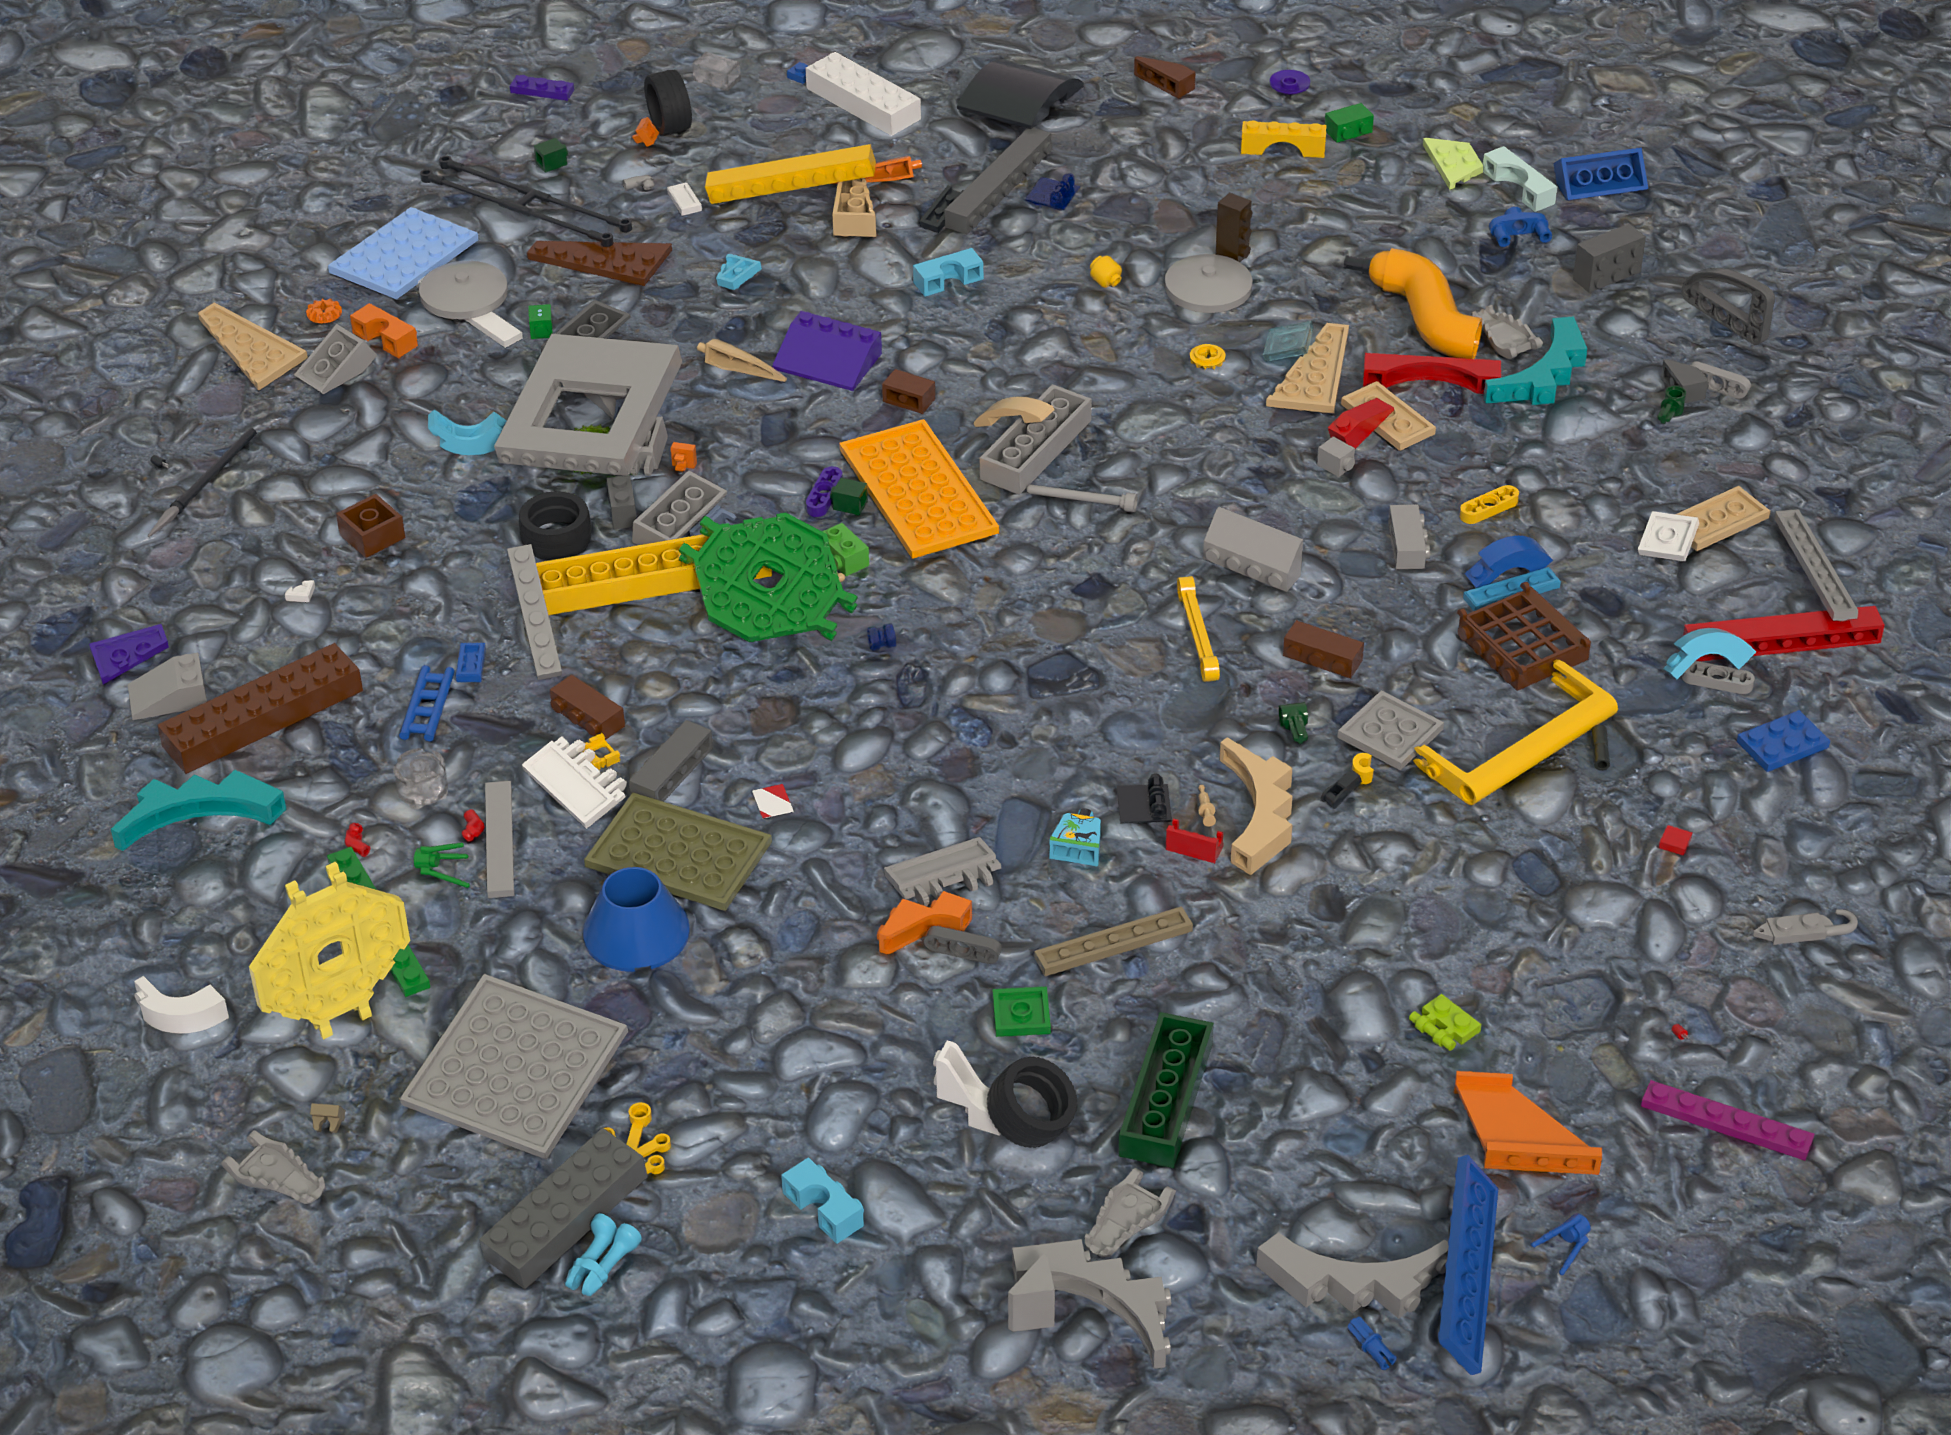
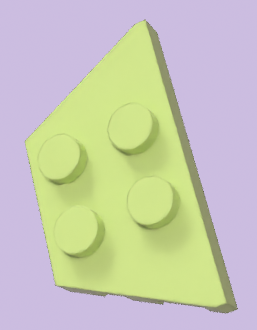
M1423 138V147L1449 190L1455 188L1457 182L1462 181L1465 183L1471 177L1483 173V164L1470 143Z

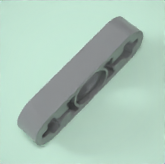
M1697 361L1690 364V366L1699 368L1704 376L1708 374L1709 390L1740 399L1745 397L1751 388L1750 381L1742 375ZM1712 376L1720 377L1723 384L1716 383Z
M1695 661L1681 675V679L1687 684L1738 694L1750 693L1753 690L1755 680L1754 675L1749 671ZM1719 675L1722 676L1723 679H1715L1712 676Z

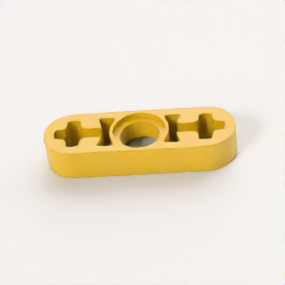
M1505 485L1464 502L1460 507V520L1467 524H1475L1518 504L1519 490L1514 486ZM1491 503L1494 504V506H1487L1484 504Z

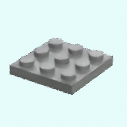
M1381 690L1338 730V738L1402 770L1418 754L1414 748L1416 746H1427L1443 730L1444 722Z

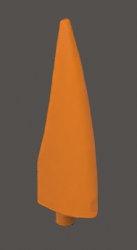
M909 155L877 162L874 176L866 177V183L895 181L914 177L913 169L922 168L921 160L911 161Z

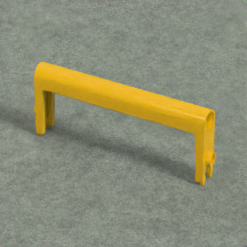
M1554 660L1553 667L1559 672L1552 673L1553 678H1551V681L1578 700V704L1469 773L1462 771L1426 745L1414 748L1424 758L1422 760L1415 758L1413 762L1431 779L1437 781L1468 805H1474L1582 736L1594 726L1599 725L1616 714L1618 705L1613 696L1561 660Z

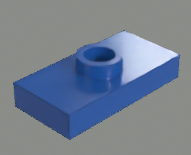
M485 643L460 644L456 671L457 682H482L486 653Z

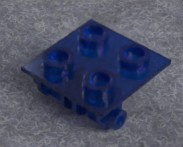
M1071 173L1065 174L1061 181L1041 177L1025 198V201L1058 210H1065L1080 189V186L1075 185V177Z

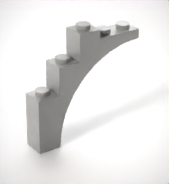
M1278 1232L1258 1247L1256 1266L1306 1308L1313 1302L1322 1300L1327 1293L1351 1313L1361 1306H1367L1374 1298L1399 1319L1405 1313L1414 1311L1420 1303V1291L1425 1289L1438 1274L1446 1272L1445 1264L1449 1246L1448 1242L1443 1240L1432 1248L1408 1258L1389 1262L1358 1263L1336 1260L1316 1254L1296 1245Z
M1082 1239L1012 1248V1268L1015 1283L1020 1280L1042 1254L1048 1256L1055 1290L1086 1297L1111 1310L1136 1332L1148 1351L1153 1368L1166 1367V1355L1171 1354L1169 1337H1163L1162 1331H1165L1164 1319L1166 1318L1167 1306H1171V1295L1169 1288H1164L1162 1277L1131 1280L1129 1269L1123 1268L1121 1258L1091 1262L1089 1250L1084 1251Z

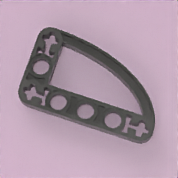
M1723 268L1703 269L1685 280L1681 291L1686 302L1753 345H1759L1768 339L1775 303V295L1768 286L1747 275ZM1699 281H1721L1751 293L1752 299L1749 315L1701 285ZM1706 298L1709 300L1711 307L1708 305ZM1722 308L1725 310L1727 317L1723 314ZM1758 311L1761 313L1763 320L1760 319ZM1738 319L1741 320V322L1743 323L1744 328L1741 327V325L1739 324Z

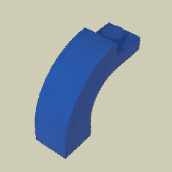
M1509 536L1497 540L1478 553L1481 559L1465 575L1476 588L1489 585L1499 575L1509 569L1523 567L1533 572L1544 569L1553 559L1534 539L1527 536Z

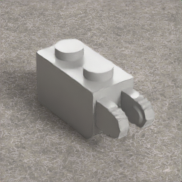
M656 417L630 473L632 475H638L639 470L644 469V474L651 476L653 470L658 469L668 438L663 417Z

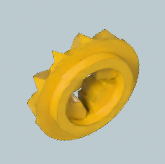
M1202 344L1190 351L1191 363L1195 364L1196 368L1204 367L1205 370L1207 368L1214 370L1216 366L1221 367L1223 362H1225L1226 354L1224 350L1216 345Z

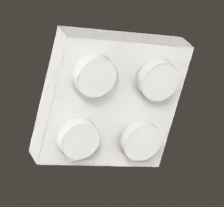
M1652 511L1638 547L1639 555L1686 561L1699 526L1698 518Z

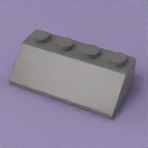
M691 471L686 472L633 522L632 542L636 545H643L681 538L727 495V490Z
M1218 507L1204 539L1203 559L1287 592L1301 576L1303 539Z

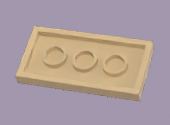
M1377 381L1342 397L1341 405L1347 410L1375 398L1393 406L1394 411L1374 431L1399 451L1435 434L1436 427Z
M1737 486L1675 515L1698 518L1699 526L1691 547L1695 551H1699L1768 519L1770 510L1740 486Z

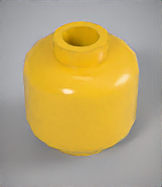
M1098 256L1090 265L1091 278L1102 288L1115 287L1122 279L1121 266L1110 256Z

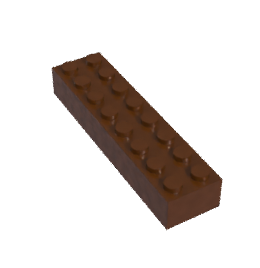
M333 643L157 724L162 747L182 771L188 774L362 692L360 670L336 643Z

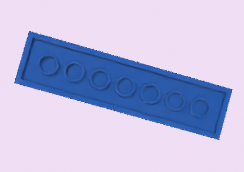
M1467 1154L1458 1157L1457 1171L1455 1172L1456 1181L1453 1193V1209L1450 1217L1451 1228L1450 1238L1448 1239V1257L1445 1264L1446 1276L1445 1284L1443 1285L1444 1295L1438 1339L1441 1346L1456 1359L1459 1365H1462L1470 1375H1475L1482 1371L1499 1188Z

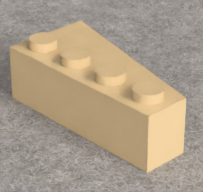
M865 178L838 182L833 209V235L842 237H876V217Z

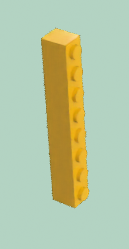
M871 144L708 172L705 189L711 204L872 177L875 173L876 160Z

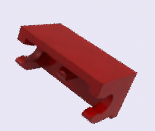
M1173 818L1172 826L1169 825L1166 829V850L1215 864L1224 847L1223 832L1217 831V838L1179 829V820Z

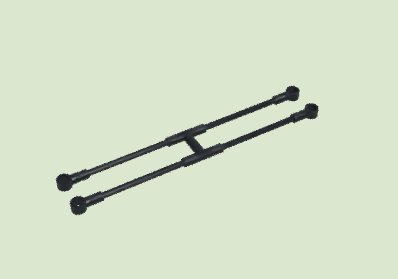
M450 156L439 158L442 169L451 168L459 172L464 171L515 189L525 195L516 202L503 198L498 199L445 180L444 177L433 174L430 169H424L420 172L421 181L424 183L433 182L439 185H446L497 203L499 206L514 212L533 216L587 235L588 238L601 242V245L604 247L614 244L611 233L602 234L593 230H586L535 212L525 205L536 198L606 221L607 224L618 227L621 232L627 233L632 230V221L628 218L618 219L613 216L602 215L551 197L550 194L521 184L517 185L465 167L463 164L453 161Z

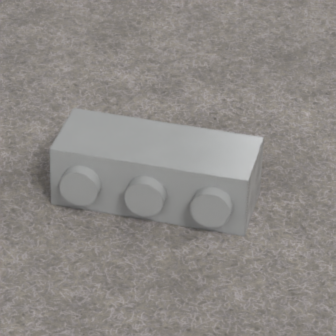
M1418 504L1390 505L1388 525L1396 569H1425V560L1430 558V546L1425 545L1427 543V530L1423 529L1424 514H1420Z

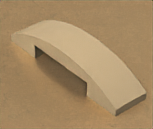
M1009 397L994 403L974 421L975 427L992 426L1003 416L1021 415L1024 423L1042 422L1054 411L1052 405L1034 398Z

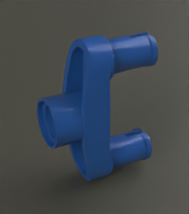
M1519 207L1507 209L1504 215L1492 219L1488 226L1491 234L1497 239L1501 247H1506L1510 244L1511 237L1509 235L1536 232L1543 243H1547L1552 239V232L1548 227L1549 222L1545 215L1542 213L1522 212Z

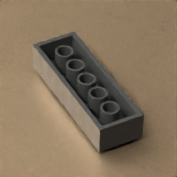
M604 1128L600 1129L479 1239L485 1260L523 1289H526L591 1229L590 1224L596 1214L607 1215L648 1177L643 1156Z

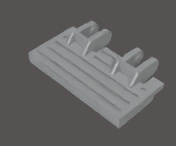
M980 837L884 867L885 877L904 899L915 897L920 905L929 906L928 895L931 894L937 900L943 892L941 886L946 887L963 881L970 891L978 890V882L976 880L978 878L985 886L993 885V878L988 869L991 872L1001 869V863L996 859V854Z

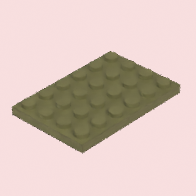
M632 793L588 853L584 863L587 868L609 875L628 867L648 869L659 877L671 894L726 911L772 843V835Z

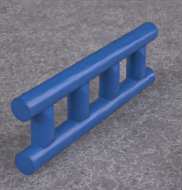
M426 665L421 667L399 734L401 739L407 740L410 733L425 734L424 739L426 741L434 740L455 673L452 667H447L444 674L430 673L431 669ZM426 683H441L439 690L425 689ZM421 699L435 700L433 707L419 705ZM424 716L430 717L428 724L414 723L415 717Z

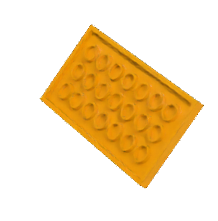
M924 419L839 443L841 453L859 480L867 483V492L912 559L999 534V525Z

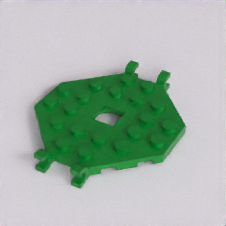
M788 513L776 514V517L763 519L762 517L743 520V523L729 525V523L717 524L709 517L704 516L700 521L702 526L700 533L709 537V539L699 552L686 543H683L679 549L681 553L679 560L686 564L693 563L708 620L748 642L819 630L826 639L832 641L837 635L835 631L837 624L826 620V617L837 602L850 613H853L857 608L855 602L858 596L844 591L839 581L837 567L831 553L827 534ZM763 566L783 575L775 587L766 588L753 581Z

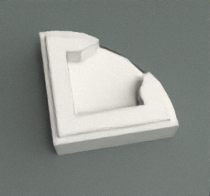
M314 580L303 581L302 585L293 589L290 587L285 593L286 601L310 602L315 589Z

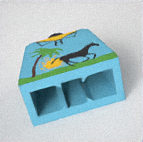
M1087 808L1080 809L1078 814H1064L1050 837L1049 859L1098 866L1101 820L1093 817V812Z

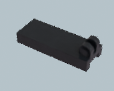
M947 185L919 221L920 227L939 233L945 226V209L964 190L961 192L952 190V186Z

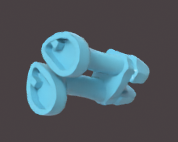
M601 1213L596 1214L590 1224L594 1234L591 1245L580 1258L576 1259L573 1267L568 1272L565 1282L566 1287L576 1290L587 1274L588 1276L582 1287V1294L590 1297L607 1282L608 1274L614 1265L625 1254L637 1248L642 1240L641 1234L633 1226L624 1223L617 1229L614 1221ZM613 1242V1245L611 1246V1248H610V1250L608 1251V1253L605 1255V1257H604V1258L601 1260V1262L598 1264V1263L596 1262L597 1259H598V1258L601 1256V1254L606 1250V1248Z

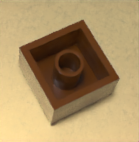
M377 494L336 513L340 536L365 558L406 538L402 515Z

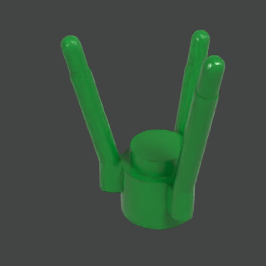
M463 843L431 847L421 846L416 849L414 866L416 869H421L420 873L422 875H431L459 886L470 887V884L432 870L434 867L439 866L440 859H467L469 857L468 854L437 852L464 847Z

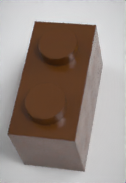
M894 369L882 383L883 402L923 414L935 400V381Z

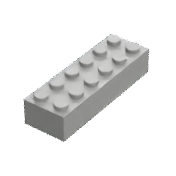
M1052 384L1037 400L1052 405L1054 411L1042 422L1024 423L1022 416H1020L980 457V480L1020 495L1091 422L1092 399Z

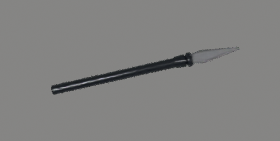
M249 428L182 496L172 502L170 508L164 512L148 534V537L174 520L177 514H181L189 502L257 434L256 430Z

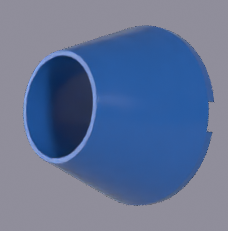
M640 867L623 868L612 873L605 880L583 926L585 947L597 962L611 969L626 972H635V968L651 966V969L670 962L684 949L690 934L689 919L684 909L655 873Z

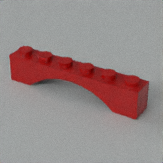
M1365 353L1363 387L1376 381L1385 388L1407 381L1435 380L1459 385L1476 394H1484L1485 380L1501 378V360Z

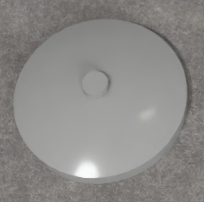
M1214 254L1193 255L1175 262L1168 269L1165 275V291L1174 303L1185 309L1202 313L1224 312L1242 305L1250 297L1252 292V276L1243 264L1232 258Z
M457 261L439 266L430 271L422 279L419 286L420 300L424 308L434 315L448 319H470L488 314L505 301L508 293L507 280L503 272L493 265L479 261Z

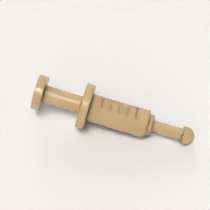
M1199 785V815L1203 817V824L1210 827L1216 823L1214 816L1215 806L1210 803L1209 795L1204 791L1205 786Z

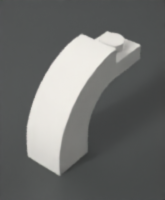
M144 976L134 981L137 991L134 995L141 1007L143 1019L158 1030L170 1033H193L211 1028L229 1018L225 999L211 985L189 996L168 997L161 994Z

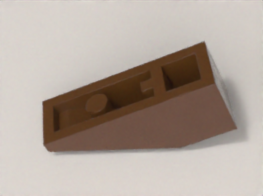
M1137 56L1134 58V75L1179 99L1195 89L1196 72L1178 63Z

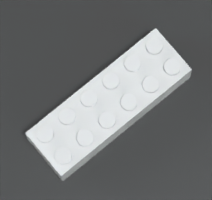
M831 53L806 67V86L808 90L891 136L921 120V99L839 53Z

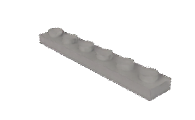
M532 545L508 548L509 562L537 679L562 676Z

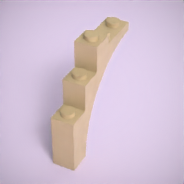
M1227 737L1220 743V761L1233 770L1244 782L1252 796L1255 808L1252 820L1244 833L1232 843L1231 863L1252 875L1291 843L1292 824L1286 818L1291 815L1292 795L1286 792V790L1291 787L1292 767L1274 756L1265 761L1260 756L1255 755Z

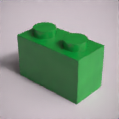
M1362 103L1325 113L1326 133L1336 143L1373 133L1374 115Z

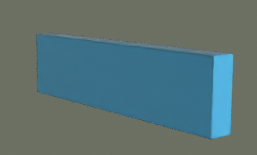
M1547 567L1465 591L1463 599L1473 611H1476L1518 592H1522L1523 589L1520 587V584L1525 581L1539 594L1560 588L1561 581Z

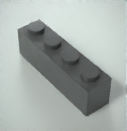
M685 720L679 728L674 730L671 737L660 745L656 753L645 761L641 769L631 776L629 780L630 794L637 793L664 802L713 749L712 730Z

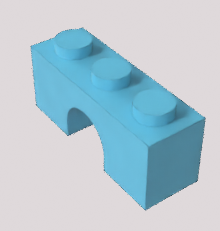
M973 248L918 263L913 265V283L925 297L944 291V280L948 278L958 279L963 285L984 279L983 260Z
M809 1157L782 1174L783 1194L800 1210L812 1203L824 1204L818 1208L819 1228L836 1244L864 1226V1208L861 1202L846 1193L841 1183L833 1181L827 1175L825 1169L819 1164L816 1165Z

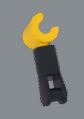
M1368 753L1357 754L1353 758L1352 770H1349L1336 783L1325 789L1321 795V801L1329 802L1331 807L1336 809L1360 784L1371 783L1374 771L1370 767L1372 755Z

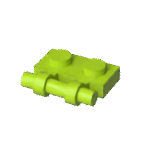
M1440 994L1422 1007V1016L1416 1011L1412 1012L1409 1016V1020L1415 1024L1417 1030L1421 1033L1426 1032L1433 1038L1434 1043L1439 1047L1444 1046L1449 1051L1455 1048V1041L1462 1045L1481 1032V1024L1443 994Z

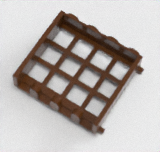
M1526 581L1520 584V587L1523 589L1522 592H1518L1467 614L1464 608L1457 610V614L1460 616L1459 637L1517 691L1553 676V672H1559L1553 667L1554 660H1561L1570 667L1589 660L1591 646L1589 638L1583 635ZM1535 610L1537 617H1543L1544 619L1531 624L1522 615ZM1517 618L1525 627L1512 632L1504 623ZM1549 623L1551 629L1554 632H1558L1545 637L1537 628ZM1498 626L1506 635L1493 640L1485 631ZM1531 631L1539 641L1526 645L1518 636ZM1565 637L1566 643L1570 647L1560 651L1552 641ZM1512 639L1520 649L1507 653L1499 644ZM1546 645L1554 654L1541 659L1532 650ZM1527 653L1535 662L1524 666L1523 664L1520 665L1513 658Z

